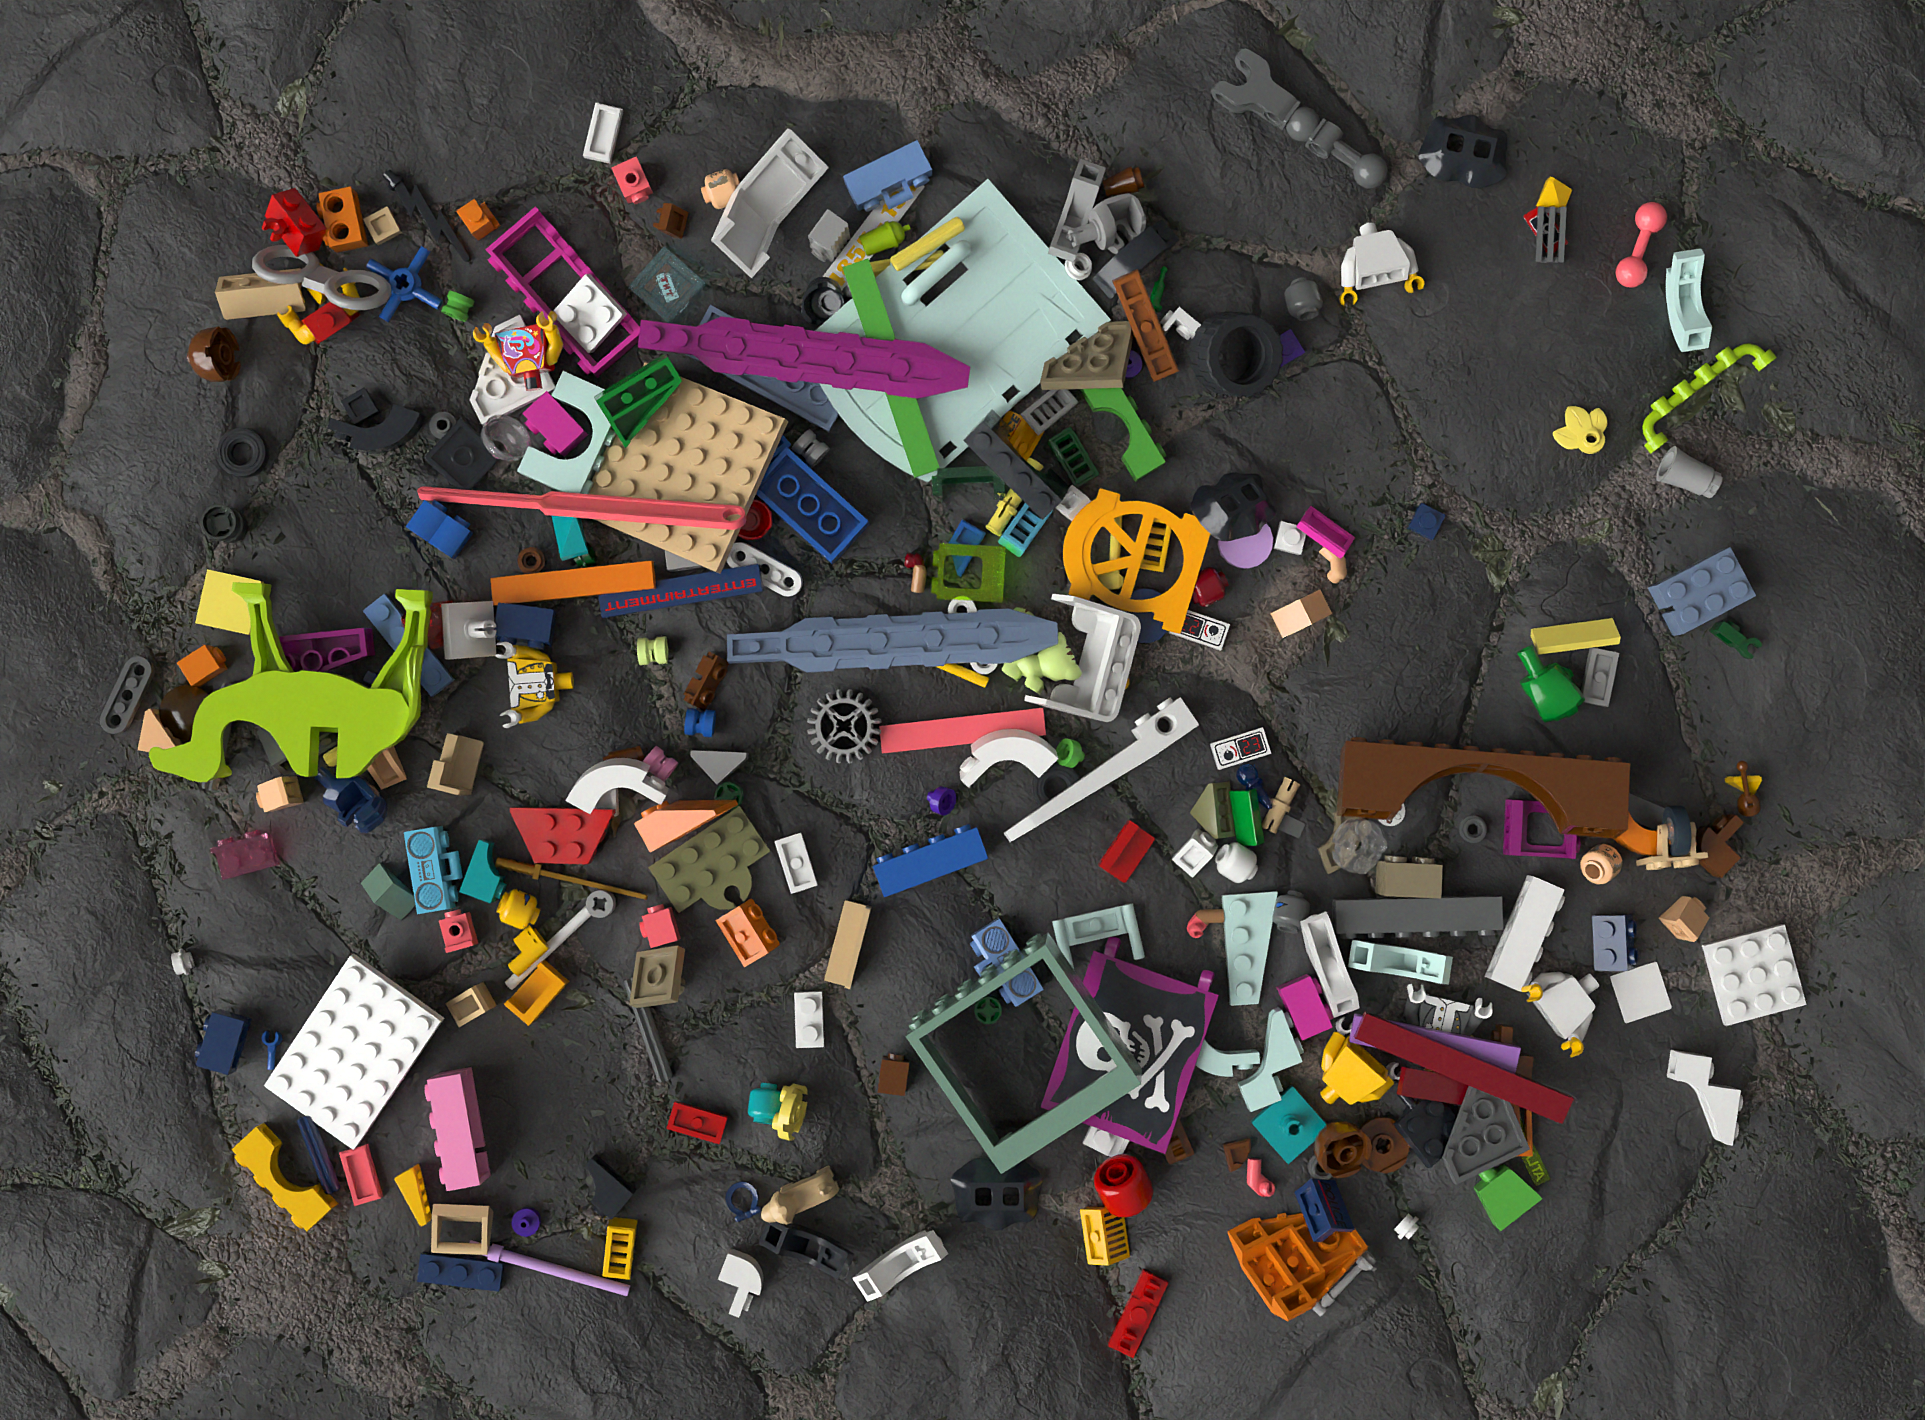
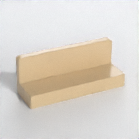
M298 268V269H289V270H280V272L298 271V270H300L301 268ZM256 273L219 277L215 294L223 317L226 320L274 315L277 312L284 314L289 311L288 305L295 312H302L306 309L301 291L302 282L278 284L266 281Z
M845 900L824 981L843 985L847 989L851 988L872 906Z

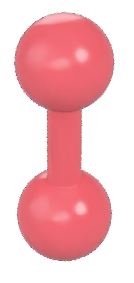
M1647 202L1636 212L1635 222L1641 230L1632 256L1622 259L1616 267V278L1625 287H1637L1647 277L1648 269L1642 258L1651 233L1660 231L1667 222V212L1657 202Z

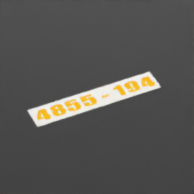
M914 185L910 186L909 188L914 198L890 210L884 199L879 201L880 205L873 209L823 277H828L838 282L842 292L843 288L848 284L842 267L868 258L870 260L873 256L867 257L859 236L883 225L886 221L899 222L925 186L923 185L915 188ZM901 187L889 193V197L903 191V188Z

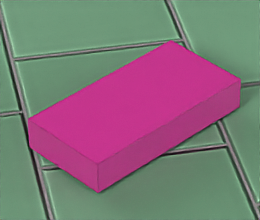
M1312 506L1308 508L1296 526L1340 559L1345 555L1355 539L1354 536Z

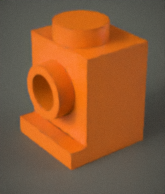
M473 199L456 211L471 234L478 241L501 226L485 202L479 205Z

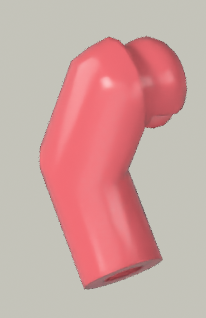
M1248 1158V1186L1259 1196H1272L1275 1192V1185L1261 1174V1159Z

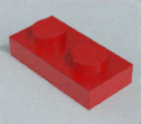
M675 1101L666 1129L720 1144L728 1116Z

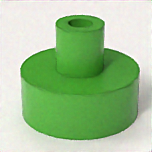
M1063 739L1056 749L1058 756L1056 761L1059 765L1072 768L1076 766L1078 762L1083 761L1085 756L1080 743L1071 739Z

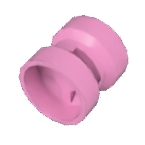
M658 746L654 747L643 760L644 763L651 765L648 772H651L655 777L660 778L664 782L678 765V762L673 758H667L664 755V751Z

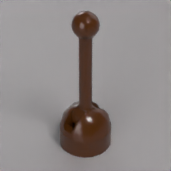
M1741 760L1737 763V769L1741 773L1744 794L1739 796L1737 807L1741 815L1749 817L1758 814L1761 810L1758 796L1749 791L1746 773L1748 763Z

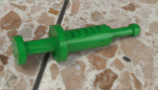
M1165 266L1160 269L1159 280L1154 283L1150 297L1155 312H1161L1162 310L1160 302L1165 288L1163 282L1167 272Z

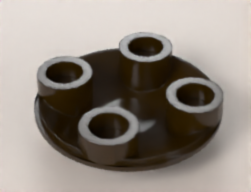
M191 685L178 686L169 691L163 698L159 710L160 721L164 728L167 727L175 738L191 740L196 712L203 700L209 695L201 688Z

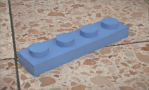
M383 594L365 608L363 612L395 651L402 640L406 618L388 595ZM427 645L423 657L421 685L431 697H434L455 679Z

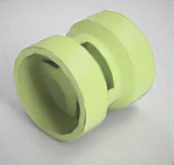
M666 636L657 637L655 640H649L648 638L637 639L639 665H649L650 662L655 661L658 664L668 663Z

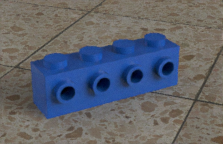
M970 824L954 829L955 835L945 838L943 833L928 839L929 845L919 848L918 843L903 848L904 854L893 857L892 853L876 858L878 863L873 865V869L883 896L887 897L988 859L977 827L971 829Z

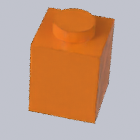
M203 645L176 662L190 685L201 687L228 669L224 664L226 658L218 647L214 648V646Z

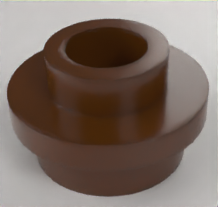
M534 547L523 549L517 559L520 570L526 574L540 573L546 562L544 554ZM534 556L537 560L534 566H529L527 563L528 558Z

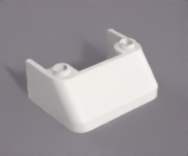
M1052 594V600L1074 606L1072 623L1077 630L1087 633L1079 662L1082 675L1074 681L1073 686L1069 684L1057 685L1051 693L1050 700L1026 695L1024 701L1099 721H1112L1117 717L1140 634V621L1133 614L1079 597Z

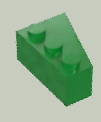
M663 354L597 394L594 398L626 448L641 428L647 424L651 416L680 385L682 379L667 355Z

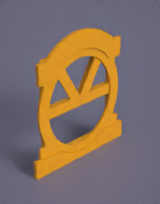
M1100 488L1097 498L1083 507L1072 520L1065 536L1063 561L1065 571L1071 583L1069 595L1090 600L1091 595H1095L1105 603L1120 610L1154 612L1153 619L1164 622L1162 629L1180 634L1210 533L1199 523L1194 515L1185 513L1184 517L1180 519L1167 509L1152 503L1142 501L1121 502L1120 494ZM1125 514L1143 515L1136 542L1114 521L1116 517ZM1157 518L1168 525L1177 535L1183 549V568L1176 583L1165 593L1151 599H1130L1153 520ZM1105 527L1131 556L1092 564L1090 557L1091 546L1100 528ZM1128 568L1119 595L1108 590L1098 579L1100 574Z

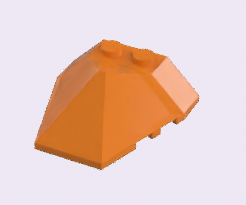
M1282 1213L1277 1214L1275 1218L1261 1220L1260 1217L1253 1218L1228 1231V1236L1242 1270L1270 1311L1286 1321L1312 1309L1368 1249V1246L1356 1229L1352 1232L1335 1231L1324 1241L1313 1242L1303 1213L1292 1215Z

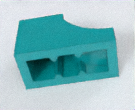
M481 839L478 840L459 892L488 903H494L497 899H501L505 892L506 884L503 883L505 876L497 871L493 862L494 842Z

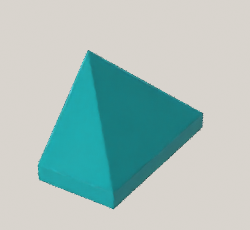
M552 516L561 560L564 561L588 554L581 518Z

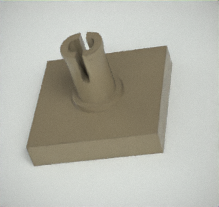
M671 946L637 952L629 1002L630 1006L641 1008L678 1002L679 995L685 990V987L681 986L685 985V980L681 978L685 954L684 948Z

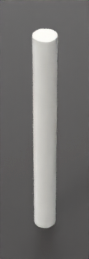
M586 906L547 942L550 947L549 950L519 977L513 974L505 981V984L511 990L591 916Z

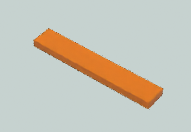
M654 561L490 578L493 606H498V602L519 604L656 589Z

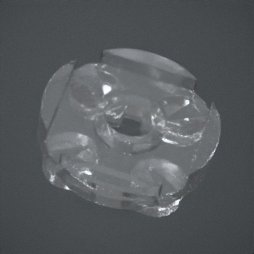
M1365 818L1349 819L1343 822L1336 830L1332 841L1335 843V852L1332 851V855L1336 864L1344 870L1358 874H1366L1373 868L1387 848V841L1383 838V833L1379 826ZM1357 840L1361 841L1362 844L1360 849L1355 852V849L1357 847L1355 842Z

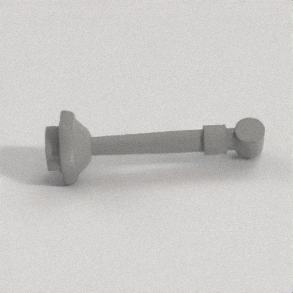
M1366 1250L1356 1261L1357 1265L1329 1293L1327 1292L1321 1298L1322 1300L1312 1309L1319 1316H1322L1326 1312L1327 1306H1330L1335 1301V1298L1361 1270H1377L1374 1265L1377 1262L1375 1257Z

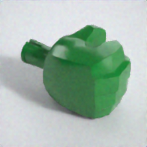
M1533 645L1518 651L1517 655L1529 673L1520 681L1521 687L1526 695L1530 696L1544 723L1557 722L1576 714L1578 707L1585 701V697L1571 679L1574 675L1573 672L1557 663L1543 666Z

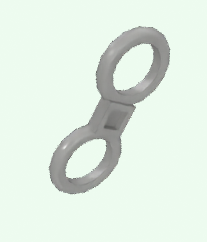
M275 245L264 248L252 259L253 270L266 281L278 284L302 282V286L323 293L331 303L341 308L350 310L377 308L385 304L392 294L391 285L388 281L376 273L365 270L337 272L320 266V261L313 252L296 257L287 245ZM293 257L304 261L307 265L298 271L280 272L270 269L265 263L273 258ZM363 282L375 286L379 291L369 297L353 298L339 293L337 288L346 283Z

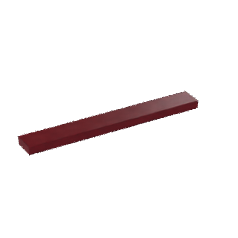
M1366 1011L1354 1035V1038L1561 1124H1563L1573 1102V1097Z

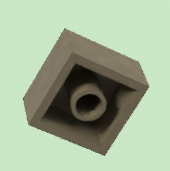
M1385 855L1384 861L1377 860L1376 894L1395 897L1441 899L1443 865L1435 864L1434 858L1412 857V862H1406L1407 857Z

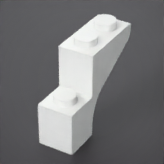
M1327 912L1311 915L1307 919L1300 921L1306 952L1319 977L1322 994L1333 1017L1335 1018L1359 1009L1357 992L1346 970Z
M1671 1050L1667 1077L1676 1081L1686 1082L1695 1090L1714 1139L1733 1146L1734 1139L1737 1138L1739 1132V1125L1736 1122L1737 1114L1743 1105V1097L1740 1095L1741 1090L1730 1086L1708 1083L1714 1073V1064L1711 1062V1057L1703 1054Z

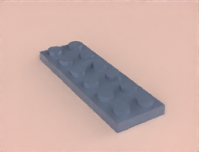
M710 305L699 325L721 316L734 317ZM687 355V356H689L690 358H692V359H694V360L700 362L701 364L705 365L703 362H701V361H700L698 358H696L694 355ZM720 373L827 432L831 431L839 416L819 383L805 381L795 383L779 381L775 377Z

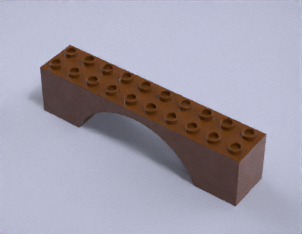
M1353 737L1350 738V741H1345L1340 751L1336 816L1393 820L1404 801L1419 788L1431 781L1453 774L1481 773L1513 782L1533 795L1550 814L1559 834L1616 839L1628 830L1630 763H1622L1620 758L1608 757L1604 758V761L1593 760V756L1578 755L1576 759L1565 758V755L1561 753H1548L1546 757L1536 756L1534 751H1520L1519 754H1508L1507 749L1500 748L1491 749V752L1480 751L1479 747L1465 746L1463 750L1452 749V746L1448 744H1436L1432 748L1423 747L1421 742H1407L1406 745H1395L1393 740H1379L1378 743H1369L1366 738Z

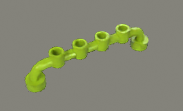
M1742 344L1733 350L1729 346L1715 356L1718 362L1711 367L1708 363H1705L1694 372L1697 378L1690 383L1684 379L1672 389L1675 393L1667 400L1662 396L1651 405L1653 411L1644 419L1642 426L1643 434L1648 441L1644 447L1651 454L1668 441L1667 437L1663 432L1656 434L1654 424L1742 356L1749 354L1755 357L1756 360L1752 364L1758 371H1761L1777 358L1771 349L1765 352L1754 344Z

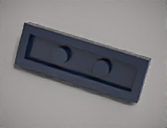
M422 1252L420 1254L417 1282L499 1292L502 1288L505 1262L499 1261L497 1263L487 1259Z

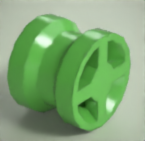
M449 291L447 294V305L442 307L441 312L457 320L467 322L469 318L468 310L473 307L475 301L459 293Z

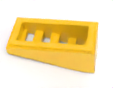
M1154 518L1153 522L1165 524L1157 518ZM1166 525V528L1152 526L1150 533L1164 535V539L1148 537L1147 544L1162 546V550L1145 547L1144 554L1160 557V562L1145 560L1143 554L1140 568L1164 572L1171 528Z
M417 1164L396 1176L394 1180L417 1222L422 1227L432 1219L421 1168Z
M613 1217L612 1220H609L602 1277L630 1280L637 1220ZM613 1240L626 1241L628 1245L613 1243ZM611 1252L627 1253V1256L614 1255ZM610 1262L626 1264V1267L610 1266Z

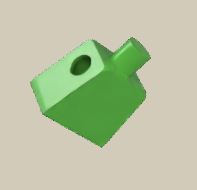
M1505 1164L1500 1165L1496 1169L1492 1167L1478 1174L1482 1180L1474 1186V1190L1491 1222L1500 1231L1542 1200L1539 1194Z

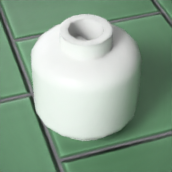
M1237 842L1222 846L1215 858L1218 872L1235 883H1242L1246 879H1252L1258 869L1255 853Z

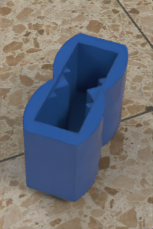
M424 500L406 525V528L455 560L473 534L468 529L470 524L458 515L454 519L445 514L447 508L436 500H433L431 504Z

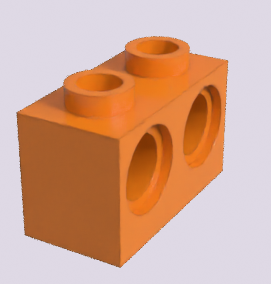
M351 186L318 193L320 202L316 206L319 217L324 219V224L327 228L323 237L326 246H329L336 253L367 247L368 241L358 193ZM337 202H343L342 210L333 213V206ZM344 228H349L348 236L345 239H339V232Z

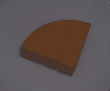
M1249 1137L1222 1144L1229 1172L1240 1168L1247 1159L1251 1150Z

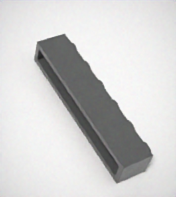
M1441 896V899L1417 897L1332 899V927L1334 933L1340 934L1341 939L1357 938V933H1368V938H1384V933H1395V937H1412V932H1423L1424 937L1440 936V931H1450V936H1467V931H1478V935H1495V930H1503L1502 896Z

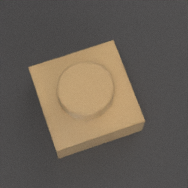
M388 207L363 219L377 245L402 233Z

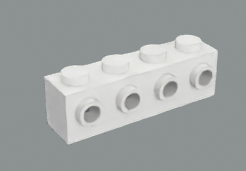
M1527 875L1485 977L1522 992L1521 988L1523 986L1529 985L1532 978V972L1530 971L1533 963L1539 961L1543 952L1541 944L1544 937H1548L1553 929L1554 922L1552 918L1555 911H1559L1564 903L1565 897L1562 896L1564 889L1534 876Z

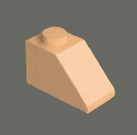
M297 776L278 777L257 785L259 791L256 793L257 802L260 808L264 809V812H274L304 803Z
M1682 896L1659 919L1676 938L1695 942L1703 931L1709 917L1704 912L1706 907L1696 897Z

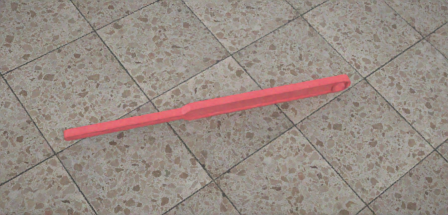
M424 486L417 489L421 500L540 509L545 515L728 530L741 528L747 520L745 510L736 505L550 491L540 496ZM733 514L741 515L739 519L734 521L725 520Z

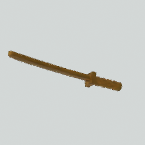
M497 857L495 864L496 868L499 867L533 876L532 879L538 880L539 875L645 900L648 898V895L542 870V864L540 863L532 865Z

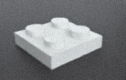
M585 274L554 310L557 314V320L588 353H593L627 315L591 274Z

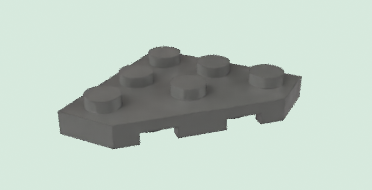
M1468 1086L1442 1156L1451 1180L1456 1185L1530 1150L1511 1103L1471 1086Z

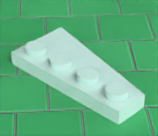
M1277 891L1222 895L1229 1003L1231 1006L1259 1003Z

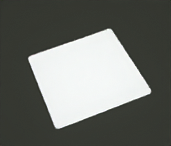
M1657 962L1610 977L1625 1023L1672 1008Z

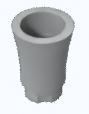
M1676 446L1670 448L1665 454L1656 475L1658 482L1671 484L1707 498H1712L1715 495L1723 479L1721 473L1714 471V468L1692 458Z

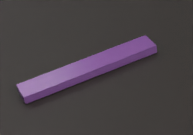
M1354 1014L1349 1042L1374 1047L1354 1038L1363 1015ZM1390 1021L1516 1073L1521 1050L1519 1046Z

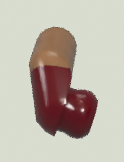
M907 553L905 566L907 568H914L911 591L924 593L927 570L923 557L919 553Z

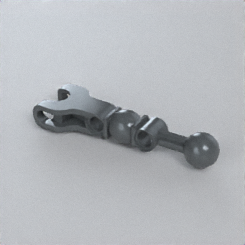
M1246 48L1241 49L1235 57L1236 67L1246 76L1247 83L1235 86L1226 81H1219L1211 89L1213 98L1230 112L1243 113L1253 111L1281 130L1286 126L1290 137L1299 142L1307 141L1305 147L1309 148L1315 155L1326 159L1332 154L1353 169L1354 179L1361 187L1367 189L1375 188L1385 181L1388 169L1385 160L1381 156L1374 153L1361 155L1341 141L1343 132L1338 126L1327 121L1325 118L1320 122L1319 115L1312 108L1306 106L1299 107L1301 102L1271 79L1267 61L1253 51Z

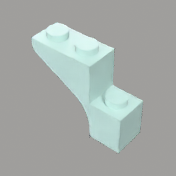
M1279 1007L1272 1009L1268 1015L1263 1060L1260 1067L1247 1079L1237 1082L1250 1112L1282 1100L1279 1092L1283 1091L1278 1076L1273 1077L1272 1074L1302 1062L1300 1054L1304 1053L1298 1037L1293 1039L1290 1028L1294 1026L1288 1012L1283 1013Z

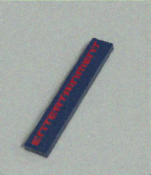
M760 564L724 569L720 574L712 571L656 581V589L598 595L601 616L602 618L759 593L764 592Z

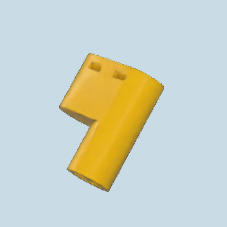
M530 925L513 939L521 953L508 964V967L519 977L550 949L536 929H532Z

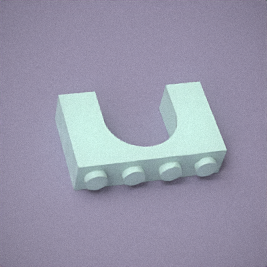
M563 371L552 393V397L588 416L593 429L591 443L580 456L568 460L554 458L528 446L517 471L560 492L589 494L594 484L591 481L595 471L599 472L604 462V451L607 446H611L616 435L594 396L605 389Z

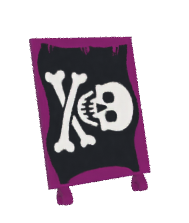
M1109 937L1104 954L1093 951L1083 984L1141 1066L1142 1081L1141 1085L1082 1123L1166 1154L1219 997L1218 994L1209 992L1215 973L1204 970L1198 987L1115 958L1121 945V940L1117 937ZM1076 1006L1074 1007L1041 1108L1047 1110L1054 1108L1117 1067Z

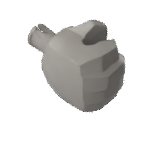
M1128 193L1110 197L1097 204L1090 211L1089 224L1069 229V239L1073 241L1071 244L1074 247L1094 240L1101 250L1108 249L1112 253L1117 254L1125 247V244L1116 231H1121L1124 237L1131 242L1145 230L1146 215L1139 200L1134 195Z

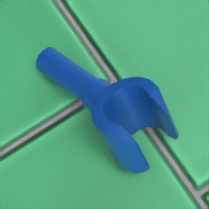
M265 1031L262 1035V1041L268 1046L267 1069L273 1070L275 1067L276 1046L282 1042V1035L276 1032L275 1041L270 1043L269 1031Z

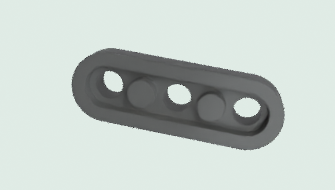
M135 656L125 663L100 716L101 727L106 732L121 734L129 729L155 674L154 664L148 658ZM140 666H143L145 672L143 675L140 676L138 674V668ZM129 690L133 693L131 700L126 698V693ZM117 715L121 718L119 725L114 723V718Z

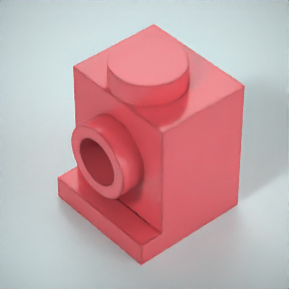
M461 909L444 913L445 919L439 920L446 946V953L479 944L470 912L462 914ZM453 925H457L460 928L458 935L453 934Z

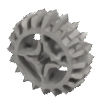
M840 689L836 691L837 699H833L831 693H827L826 697L829 702L825 704L823 700L818 699L817 703L822 709L820 711L816 708L811 709L813 714L818 715L817 719L808 718L807 720L808 723L815 724V729L807 730L808 734H817V738L810 741L811 744L814 745L819 742L822 744L817 749L819 754L825 749L829 750L826 755L827 760H830L834 753L837 754V763L842 762V755H846L847 762L852 763L851 754L854 753L858 760H862L863 756L860 750L864 749L870 754L872 750L867 746L868 742L874 745L878 744L876 739L871 738L873 733L881 734L880 729H873V724H880L881 719H872L871 716L876 714L878 709L873 708L869 711L867 707L871 705L872 701L868 699L862 704L860 702L863 698L862 693H858L856 699H852L853 691L850 689L847 691V698H843ZM847 703L858 708L848 716H840L832 707ZM863 713L867 720V732L864 739L855 730V723ZM825 714L834 723V730L826 739L822 732V721ZM834 716L844 722L855 716L851 720L852 725L850 726L852 727L851 732L855 737L845 731L838 733L834 737L838 732L837 727H840L837 726L838 721ZM847 736L857 746L841 750L833 747L832 744L839 738Z

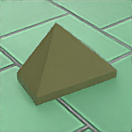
M1230 782L1208 784L1190 812L1213 839L1235 836L1229 791H1231Z

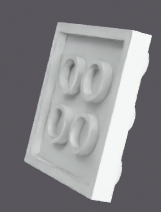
M1784 924L1702 945L1723 1025L1728 1026L1806 1005Z

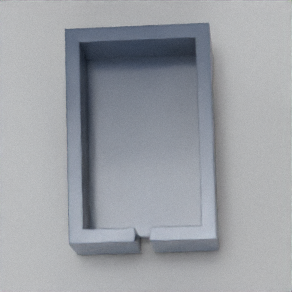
M1731 547L1721 549L1648 587L1658 609L1673 606L1674 610L1662 614L1673 636L1682 635L1756 596Z

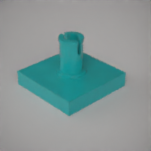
M1292 1085L1280 1094L1282 1100L1268 1105L1250 1121L1287 1164L1292 1162L1315 1141L1319 1131L1327 1125Z

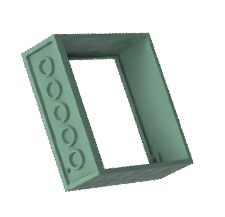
M1049 933L1043 936L1040 934L1033 936L1026 942L1027 947L1018 952L1017 949L1012 950L1003 957L1004 962L995 967L994 964H991L980 972L981 977L972 982L971 979H968L959 985L957 993L952 996L945 994L935 1001L934 1004L936 1006L928 1012L926 1009H922L911 1018L913 1021L908 1025L909 1029L905 1036L1001 1174L1141 1085L1142 1081L1141 1066ZM1043 958L1117 1067L1015 1133L1010 1132L999 1139L927 1034Z

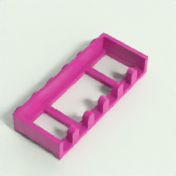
M536 206L485 249L491 255L488 261L499 273L503 269L509 276L505 280L516 293L521 290L527 297L523 302L534 314L538 310L539 312L543 311L544 317L549 320L548 314L551 310L530 287V284L561 257L567 261L581 279L585 274H591L620 305L570 245L545 219ZM536 226L553 245L555 250L522 277L503 256V253ZM621 305L620 307L627 315L620 323L630 335L598 363L557 319L554 322L558 327L560 336L563 338V348L570 355L575 352L581 360L577 364L587 375L593 373L599 378V375L639 341L640 326Z

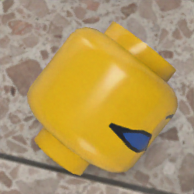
M513 889L509 893L505 892L496 912L500 913L501 922L518 929H525L529 923L535 924L540 909L536 908V897L518 889Z

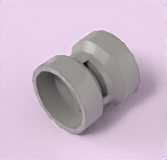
M810 429L791 448L797 455H802L805 458V462L811 468L816 466L830 450L824 442H819L816 439V435Z

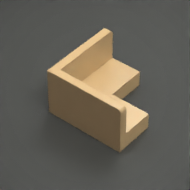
M447 733L441 758L433 762L427 787L455 795H471L484 742Z

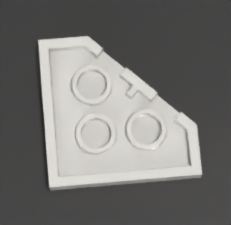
M521 315L495 326L492 337H495L494 333L525 327L526 325ZM487 352L479 371L475 390L472 391L470 402L481 424L485 426L536 401L546 391L552 393L556 386L550 373L540 374L543 389L526 391L524 377L509 376Z

